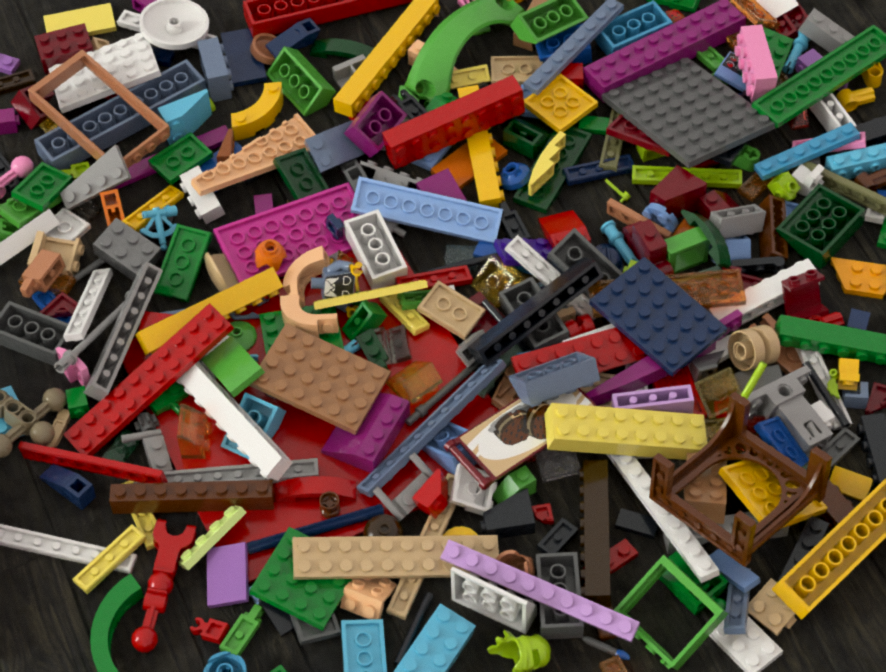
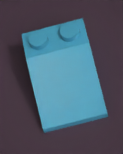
M207 89L157 108L159 117L169 125L170 136L167 141L170 145L189 132L193 134L212 115Z
M246 392L239 404L271 439L279 429L287 412ZM226 432L220 446L249 459L248 455H244L237 449V443H233L226 437Z

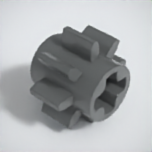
M149 412L139 414L136 418L137 421L133 423L137 432L154 430L160 426L155 414L151 415Z

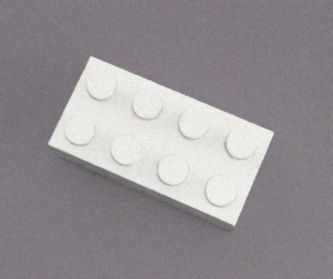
M379 209L344 221V234L357 261L362 263L361 269L372 290L395 284V277L407 275L408 267Z

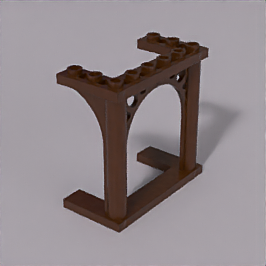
M734 392L729 396L727 417L720 429L700 451L674 471L675 464L660 453L653 457L649 498L742 566L746 567L751 562L752 553L811 502L816 500L820 503L825 498L832 457L815 446L810 451L807 470L799 466L789 457L784 456L773 446L768 445L757 435L747 430L751 402ZM736 446L743 449L745 453H737V451L735 450ZM727 460L750 461L770 471L777 479L781 488L779 504L757 525V522L742 511H738L734 515L732 534H730L677 495L708 468L719 462ZM792 483L798 488H788L786 484Z

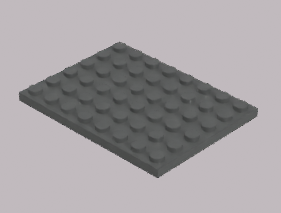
M688 57L602 94V101L619 114H622L625 119L629 120L630 123L688 168L775 129V123L769 120L767 115L758 114L757 110L751 107L752 104Z

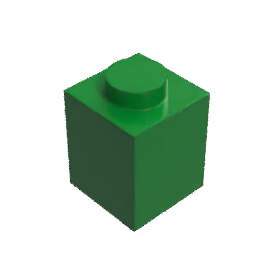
M85 386L65 390L71 419H81L90 411L88 396L84 394Z

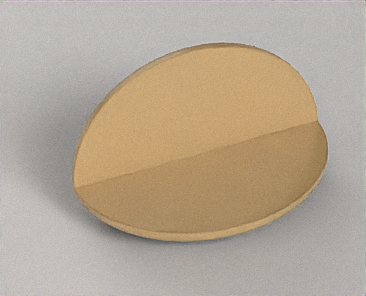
M208 252L205 253L204 261L207 272L219 292L238 284L224 254L210 255Z

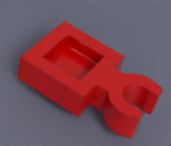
M200 617L195 618L196 624L199 625L198 627L190 626L192 634L201 635L202 640L219 645L230 629L228 623L211 618L206 623Z

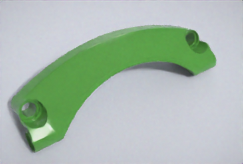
M474 0L462 6L443 20L429 36L415 59L404 87L414 96H417L419 100H426L424 103L425 108L435 96L442 95L445 92L450 93L453 68L461 49L468 39L488 25L503 24L510 27L516 16L525 12V10L514 0Z

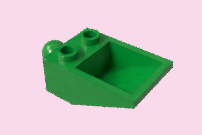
M675 551L668 557L726 610V601L722 598H717L725 592L728 581L721 573L717 577L700 583L678 551ZM668 570L659 578L694 616L706 607Z

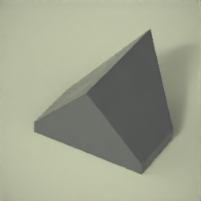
M725 350L697 357L689 363L696 388L712 384L718 364Z

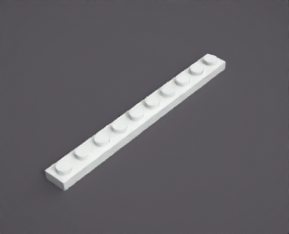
M606 454L700 583L719 576V568L686 524L649 498L651 478L635 456Z

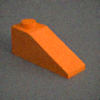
M118 189L101 192L100 197L107 226L115 218L121 221L124 220L125 217Z

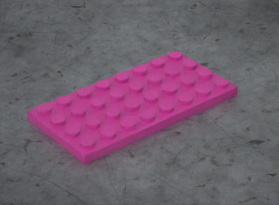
M349 182L214 228L213 234L238 283L271 268L267 264L257 268L254 251L264 240L273 239L278 241L285 248L287 258H283L278 272H276L278 277L281 278L285 276L288 268L298 257L314 248L323 246L328 256L333 255L337 251L338 256L352 251L344 234V228L343 237L336 239L327 229L326 219L328 215L333 213L344 224L345 220L360 216V214L351 213L355 193Z

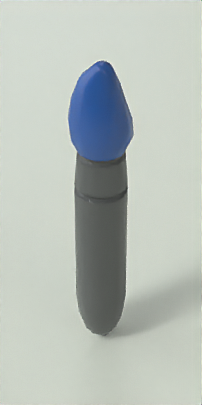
M584 636L582 638L586 644L618 659H630L629 654L624 650L617 649L593 637Z

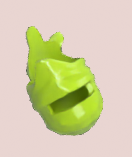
M504 630L505 637L497 636L495 638L497 645H491L487 648L490 654H498L502 657L513 659L515 666L512 672H529L544 667L548 664L551 657L549 643L538 634L515 637L511 632Z

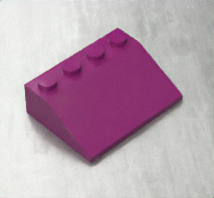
M380 393L357 434L354 435L336 426L322 448L321 453L371 473L383 461L405 424V420L409 417V401L393 394Z

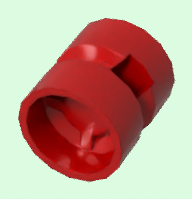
M587 313L576 317L575 320L570 319L563 322L569 331V338L596 329L593 320Z

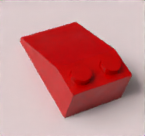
M574 210L538 218L545 239L548 240L552 249L573 228L591 243L586 226Z

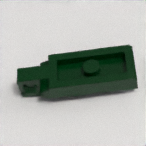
M373 328L355 337L368 361L389 370L385 363L389 360V356Z

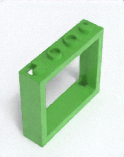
M663 555L619 603L614 611L632 618L628 612L663 573L668 570L714 613V616L675 659L640 625L634 637L639 641L643 639L647 643L645 647L653 655L657 653L662 658L660 662L668 669L672 667L679 670L726 618L728 613L670 558Z

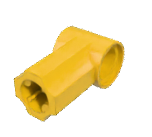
M872 87L854 91L845 88L839 91L836 96L846 112L855 110L859 105L875 102L876 98Z

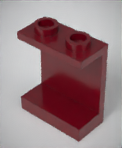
M810 269L805 273L790 276L788 279L781 281L785 314L803 319H809V317L814 315L820 317L828 315L829 309L821 303L819 282L825 280V276L816 269Z

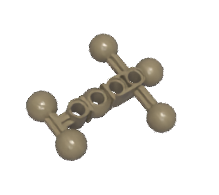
M59 388L46 390L42 397V403L34 410H31L20 401L9 396L6 391L0 389V418H4V421L13 427L7 433L0 434V458L10 454L13 447L12 443L22 434L30 435L31 440L38 445H47L52 442L55 436L54 427L49 422L39 420L48 412H58L65 407L67 398L63 390Z

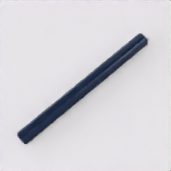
M382 504L302 526L295 530L311 537L369 520L378 514H384V508ZM285 532L248 542V553L253 554L277 547Z

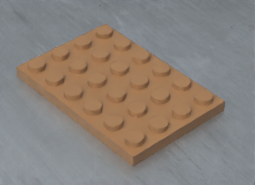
M286 323L260 364L265 373L249 386L356 435L390 377L391 371Z

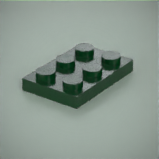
M305 147L274 158L273 163L295 200L329 189Z

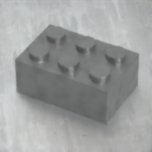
M115 218L93 243V251L96 256L132 281L135 280L139 269L146 261L156 265L161 259V248L118 218Z

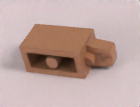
M44 249L38 253L22 274L24 281L20 287V292L23 297L30 298L36 291L47 292L66 267L60 253Z

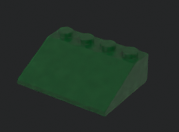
M818 184L776 228V231L804 259L808 258L814 266L822 269L831 257L863 225L866 209Z

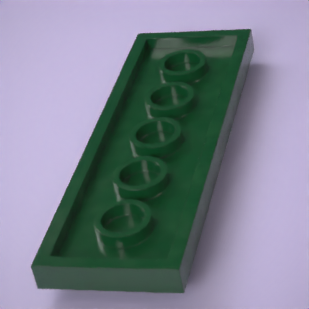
M572 126L563 132L566 134V144L560 151V160L554 165V175L532 196L528 195V181L527 184L517 190L513 197V202L547 214L566 182L562 169L577 164L591 141L592 134ZM555 130L552 133L549 140L547 141L541 153L544 151L549 142L558 134ZM541 153L539 154V156H538V158L536 159L535 163H534L533 166L531 167V169H530V170H531V173H532L533 168H534V166L536 165V163H537V161H538V159H539Z

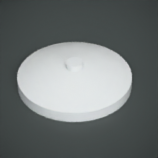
M157 0L150 3L141 12L139 28L141 34L149 43L163 49L182 50L197 45V41L205 39L209 31V18L206 11L200 5L190 0Z

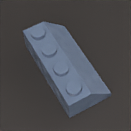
M578 351L508 376L521 401L532 407L541 405L542 401L547 399L555 400L561 394L574 393L580 387H590L594 385V382L600 380L596 359Z

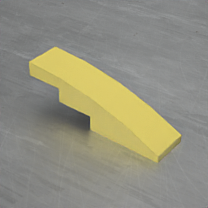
M562 131L549 142L534 166L529 180L528 195L532 196L554 175V165L560 160V151L566 144V134Z

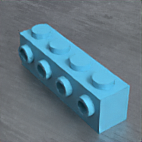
M886 143L826 156L824 168L848 180L854 179L862 172L870 174L886 168Z

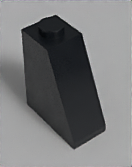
M528 488L519 491L483 513V521H480L481 532L486 533V535H498V539L535 533V519Z

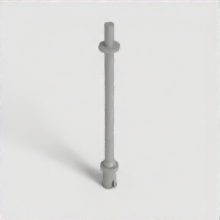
M127 291V292L125 293V300H126V297H127L129 291ZM125 300L72 351L67 350L63 353V357L54 364V368L60 365L55 369L58 373H64L70 365H74L78 361L77 356L117 319Z

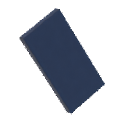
M249 28L220 33L225 56H227L228 68H230L233 87L267 81L264 64L255 59L250 51L253 37Z

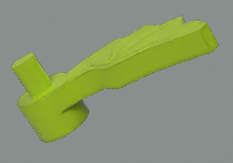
M608 179L605 180V182L617 194H619L622 197V199L620 200L621 203H623L625 200L628 201L631 198V196L626 191L622 193Z
M831 369L829 371L831 379L827 383V389L831 396L840 399L838 384L836 383L839 374L836 369Z

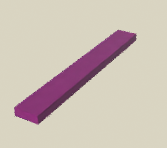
M226 125L199 135L197 138L212 150L222 145L228 128ZM156 154L144 158L129 167L128 171L131 179L110 190L122 188L157 173L148 164V160Z

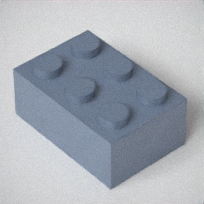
M218 37L197 41L201 67L211 100L217 102L231 99V91H234L232 80L229 81V79H232L230 68H226L229 65L227 56L223 55L225 54L223 43H219Z

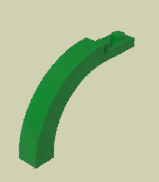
M131 573L120 580L108 592L95 614L91 628L90 645L97 672H119L111 658V643L114 631L123 615L134 604L144 598L142 588Z

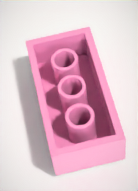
M762 25L741 26L740 34H737L738 44L734 48L735 56L739 59V70H742V81L746 83V95L750 97L751 103L776 88L778 80Z

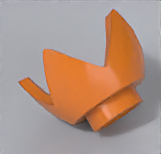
M273 239L262 241L254 251L257 268L267 264L278 272L283 258H287L285 248L281 243Z

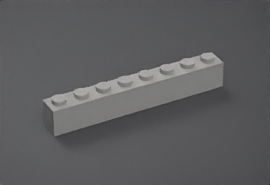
M147 261L139 269L85 388L84 394L98 401H101L109 394L163 272L162 269Z

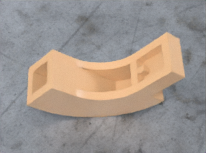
M323 246L309 250L298 257L288 268L284 276L283 288L288 295H300L301 308L305 306L304 291L307 284L311 281V277L322 274L323 268L330 265V258Z
M300 295L280 296L284 325L286 323L318 338L319 334L339 333L337 313L310 314L301 309Z

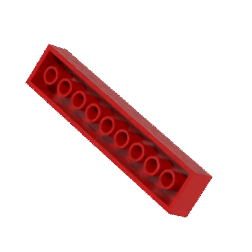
M413 0L243 1L244 18L254 38L260 33L272 35L283 33L297 22L307 18H311L317 25L411 3Z

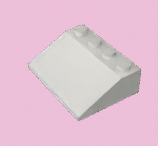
M455 567L451 568L452 601L526 635L537 616V605L528 598L523 599L513 591L504 590L491 581L487 582L480 579L473 573H467Z

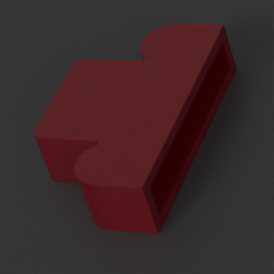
M649 219L623 227L624 241L638 260H641L643 257L647 258L666 276L674 280L673 267L669 261H666L667 244L653 222Z

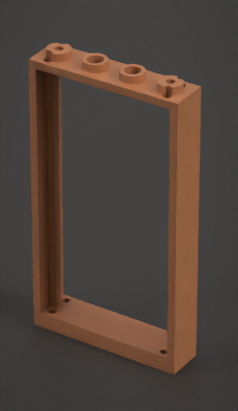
M84 50L79 51L28 89L30 101L96 160L105 153L44 99L46 95L85 66L158 130L123 157L128 169L133 164L140 162L142 157L154 151L160 143L165 142L170 136L169 125Z

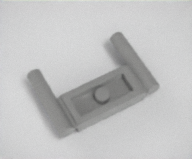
M161 429L121 435L122 443L143 440L150 468L173 471Z
M415 452L409 458L422 473L391 501L379 486L372 491L399 522L417 506L412 497L433 474Z

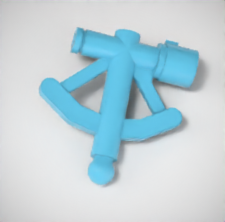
M166 205L163 209L155 207L149 211H142L143 219H151L145 228L140 229V233L149 238L158 239L162 251L167 250L165 237L171 235L177 225L176 223L172 224L167 217L177 216V207L175 205ZM154 220L157 233L149 231ZM162 220L170 227L167 231H164Z

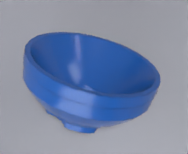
M508 163L500 174L502 188L505 190H516L527 184L532 174L529 167L523 163Z

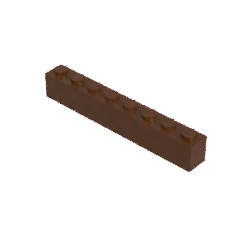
M273 480L111 484L109 503L113 514L226 511L229 507H234L235 505L242 507L244 510H274L275 491Z

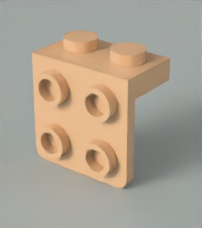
M388 578L353 579L344 587L340 608L367 619H381L384 602L395 591L397 584Z

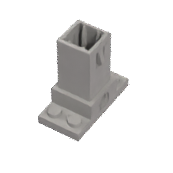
M805 365L751 392L747 400L751 402L748 420L756 416L762 422L779 416L809 458L810 451L815 446L822 449L828 443L833 432L803 396L806 391L803 385L808 381L807 377L811 372L810 368Z

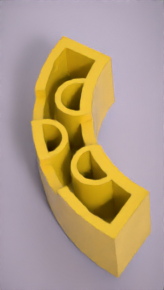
M282 82L264 83L263 93L254 105L243 111L231 113L235 141L255 136L256 132L263 128L267 129L275 121V117L281 112L283 106Z

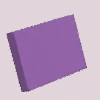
M242 542L211 548L207 552V606L209 608L249 602L247 543Z

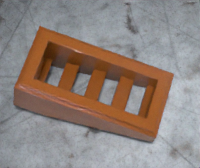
M228 129L217 154V163L220 161L224 162L234 153L235 137L232 129Z

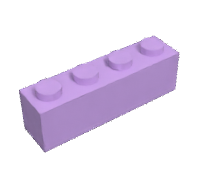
M691 384L615 393L612 394L611 407L693 414L694 397Z

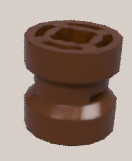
M331 491L323 493L319 498L322 516L326 519L337 517L341 511L339 496Z

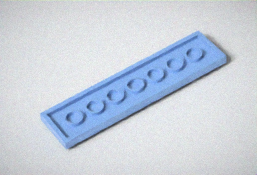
M360 176L351 206V213L363 215L379 209L383 219L386 221L492 244L497 239L503 209Z

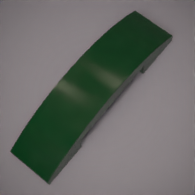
M328 38L315 41L310 56L327 59L329 54L355 58L363 54L367 58L374 48L352 40Z
M682 210L681 214L688 224L694 227L699 226L713 246L708 253L717 266L729 269L731 267L729 250L718 228L704 216Z

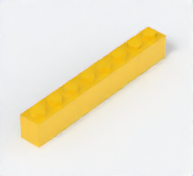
M473 85L457 88L458 97L461 98L479 90V86ZM489 129L466 139L479 204L499 208V203L505 201L503 190H499V186H502L501 177L496 175V172H499L498 162L493 160L496 157L495 148L490 145L493 143L492 133H488Z
M271 267L137 332L135 336L145 356L150 353L152 355L209 303L227 320L230 318V314L234 312L240 314L247 310L246 306L250 304L254 307L262 303V298L266 296L272 298L280 294L279 290L283 288V285L274 268Z

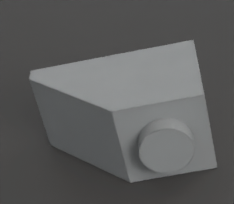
M483 329L467 337L459 344L456 350V354L466 367L475 362L467 346L485 333Z

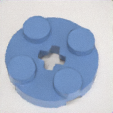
M650 203L647 205L642 215L673 233L678 226L676 216L673 213L669 215L666 212L667 208L660 204Z

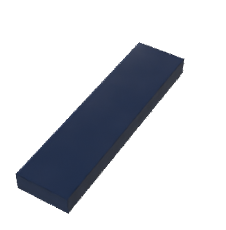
M627 154L620 156L617 173L613 170L603 171V168L599 167L600 160L565 167L562 169V173L566 177L565 180L568 186L631 173L632 165L635 164L631 155ZM615 157L604 159V162L615 160Z

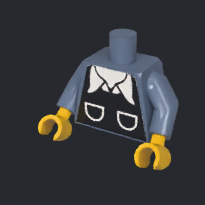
M337 260L328 265V267L323 268L322 278L311 277V289H321L323 299L353 294L355 276H360L363 273L362 270L357 268H361L363 265L361 262L353 264L352 262ZM353 303L335 306L337 309L347 313L349 318L352 316L353 311L355 312L358 306L350 307Z

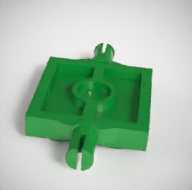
M175 381L148 407L157 416L171 409L178 416H181L184 413V409L178 404L187 398L188 394L184 391V387Z

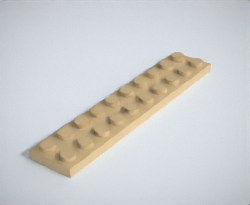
M498 535L293 537V580L451 578L450 570L452 567L467 573L471 572L440 559L449 539L496 559L499 555Z

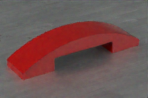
M307 476L287 479L276 483V502H296V498H318L328 491L336 493L339 496V501H356L357 482L330 476Z

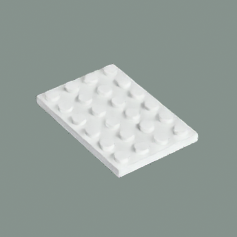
M141 33L121 39L113 44L105 45L98 50H94V52H87L90 57L127 89L162 76L152 46ZM55 64L51 68H48L49 73L54 71L62 64ZM86 66L54 89L62 114L115 94L111 88Z

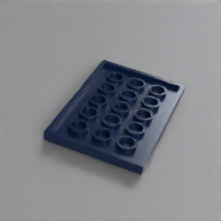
M645 257L589 300V304L672 377L723 336L728 329Z

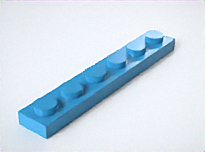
M851 122L754 164V170L762 181L860 139V133Z

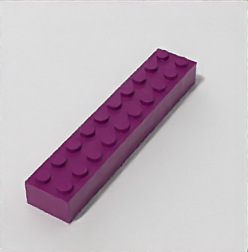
M720 0L583 67V83L602 101V94L611 89L618 88L625 83L648 75L655 70L666 67L668 64L680 61L682 58L688 57L693 59L698 51L704 52L710 46L715 48L737 37V34H740L741 26H746V16L728 0Z

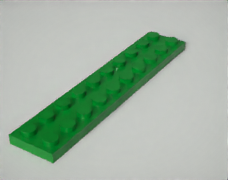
M872 25L752 102L751 107L756 109L758 114L767 115L769 120L775 123V128H779L886 58V33L877 26Z

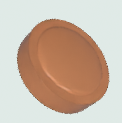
M260 33L253 38L250 51L259 62L272 65L275 61V57L265 47L267 43L276 38L275 35Z

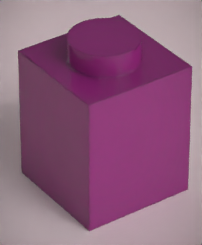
M14 108L0 109V135L18 133V125H21L20 115H16Z

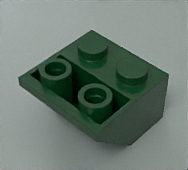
M513 119L503 130V145L534 159L544 148L552 134L523 119Z

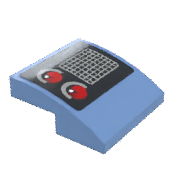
M730 51L714 73V76L741 92L746 91V83H743L741 77L742 70H739L738 67L739 59L735 56V53Z

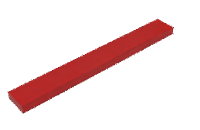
M20 441L18 445L21 454L26 459L140 483H168L163 470Z

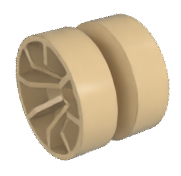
M758 325L735 331L728 340L729 357L735 367L742 371L757 368L760 361L771 365L778 360L780 355L779 338L776 332L768 325Z

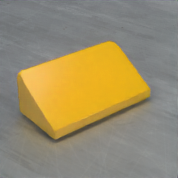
M834 466L830 481L833 485L839 487L842 495L859 501H863L868 496L873 483L872 478L838 466Z

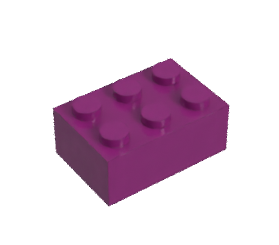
M381 90L371 97L343 134L370 158L384 146L382 132L400 125L407 114Z

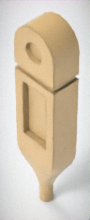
M62 409L58 412L52 424L55 436L52 442L46 445L47 447L55 448L60 443L68 426L67 424L71 420L69 410Z

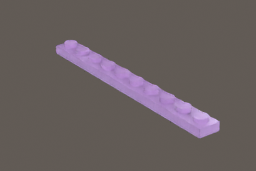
M450 539L440 557L445 562L631 643L640 625V622Z

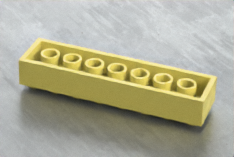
M551 403L545 412L547 450L654 457L660 453L667 459L686 460L687 452H698L707 444L705 420L702 414Z

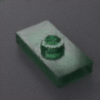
M125 428L103 454L102 458L125 462L142 440L122 443L121 435L133 433Z

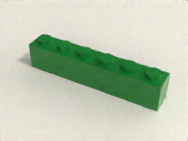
M782 314L775 324V332L779 338L780 345L783 347H794L804 351H818L821 354L837 355L841 358L847 357L859 359V361L874 362L878 365H886V334Z

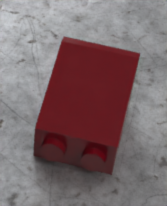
M677 165L650 191L649 204H660L667 208L666 212L669 215L673 213L676 218L682 217V210L697 211L699 197L706 194L707 183Z

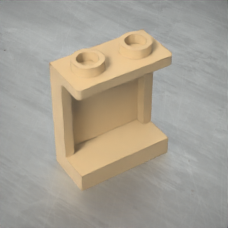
M37 231L27 265L29 266L38 253L44 249L60 253L66 267L59 276L70 278L78 273L80 268L79 260L85 251V246L81 239L76 238L75 241L47 237L45 232Z

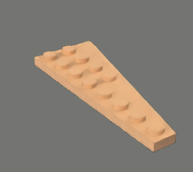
M298 113L294 114L292 119L283 121L282 125L276 129H270L268 134L262 137L259 136L242 147L240 152L231 154L229 159L224 162H218L213 169L206 170L193 178L191 185L200 196L277 169L273 163L274 158L304 147L306 148L304 144L305 139L316 134Z

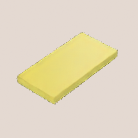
M111 3L43 16L46 33L85 23L89 36L117 31Z

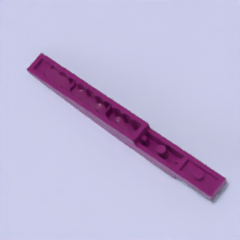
M738 309L719 320L728 329L717 341L723 339L731 331H736L742 325L743 314ZM716 341L697 357L705 356L715 350ZM646 356L587 392L586 395L599 406L612 401V394L636 391L669 374L649 356Z

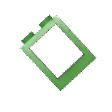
M699 226L664 240L667 244L666 261H669L672 265L674 275L705 263L708 260L710 242Z

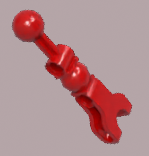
M157 519L153 530V543L158 552L153 574L147 582L148 588L143 602V610H146L142 626L137 628L131 637L133 647L141 653L152 651L158 643V636L154 630L159 613L164 614L168 595L173 589V580L177 571L178 561L181 559L180 556L195 544L196 526L187 525L182 534L172 536L167 533L166 520Z

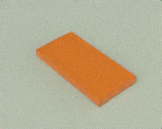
M493 139V143L490 144L491 147L495 148L496 157L493 160L498 162L508 155V150ZM466 142L430 169L431 174L434 175L448 168L460 189L473 181L474 172L468 143Z

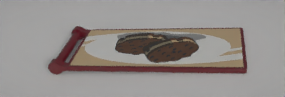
M580 388L576 389L577 391L574 393L561 394L555 400L547 399L542 401L541 405L534 407L523 403L520 398H517L457 438L446 442L444 449L453 454L484 491L495 481L547 448L545 412L551 403L597 405ZM460 444L490 477L485 478L457 446Z

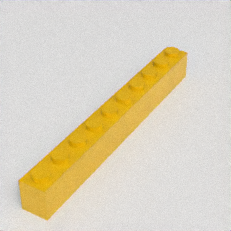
M413 0L333 98L335 112L353 118L361 111L364 103L369 101L374 91L379 88L382 81L388 77L390 71L396 67L398 61L405 56L406 51L418 36H421L423 30L431 23L434 16L439 13V0Z

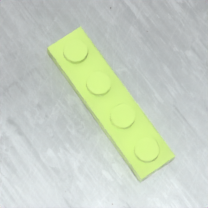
M240 506L229 507L224 512L225 516L220 521H215L205 535L197 538L195 545L191 549H187L182 553L178 564L183 569L190 570L247 512Z

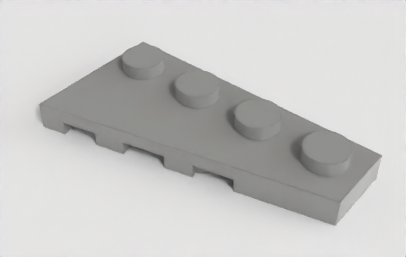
M114 145L60 193L66 210L70 211L99 196L101 192L108 191L131 179L118 145Z

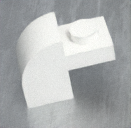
M801 164L792 174V177L801 188L797 193L807 196L818 184L822 185L824 181L822 180L823 176L821 173L825 168L818 164L813 171H810Z

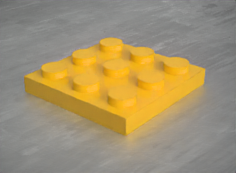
M560 73L539 95L532 93L524 99V106L559 133L560 131L565 132L597 108L598 101Z

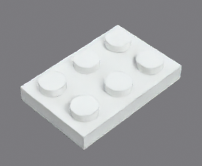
M749 616L747 618L746 634L725 635L723 620L709 635L744 672H761L783 654V650Z

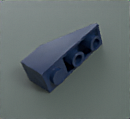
M307 18L294 24L267 43L265 47L276 59L284 46L298 50L313 44L320 32V28L311 18Z
M52 464L39 477V479L81 510L96 498L92 483L78 473Z

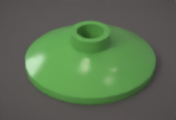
M244 321L230 322L234 329L228 336L232 335L246 351L251 349L257 340L255 328Z

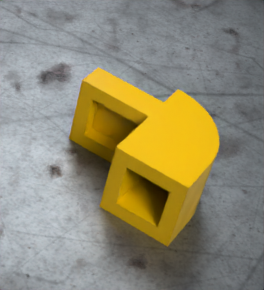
M839 358L837 369L838 389L857 391L860 374H858L859 359Z

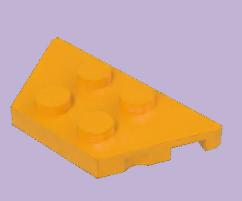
M831 257L830 264L836 271V277L841 283L844 294L877 299L885 297L886 265Z

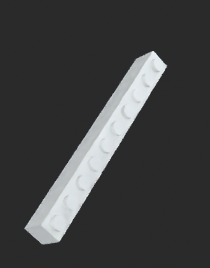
M199 361L176 381L184 385V391L187 394L195 397L194 402L197 405L205 408V414L208 417L216 420V426L222 431L227 432L226 437L233 443L238 444L237 449L244 455L249 456L248 461L255 467L260 468V474L268 480L272 478L278 481L292 465L293 462Z

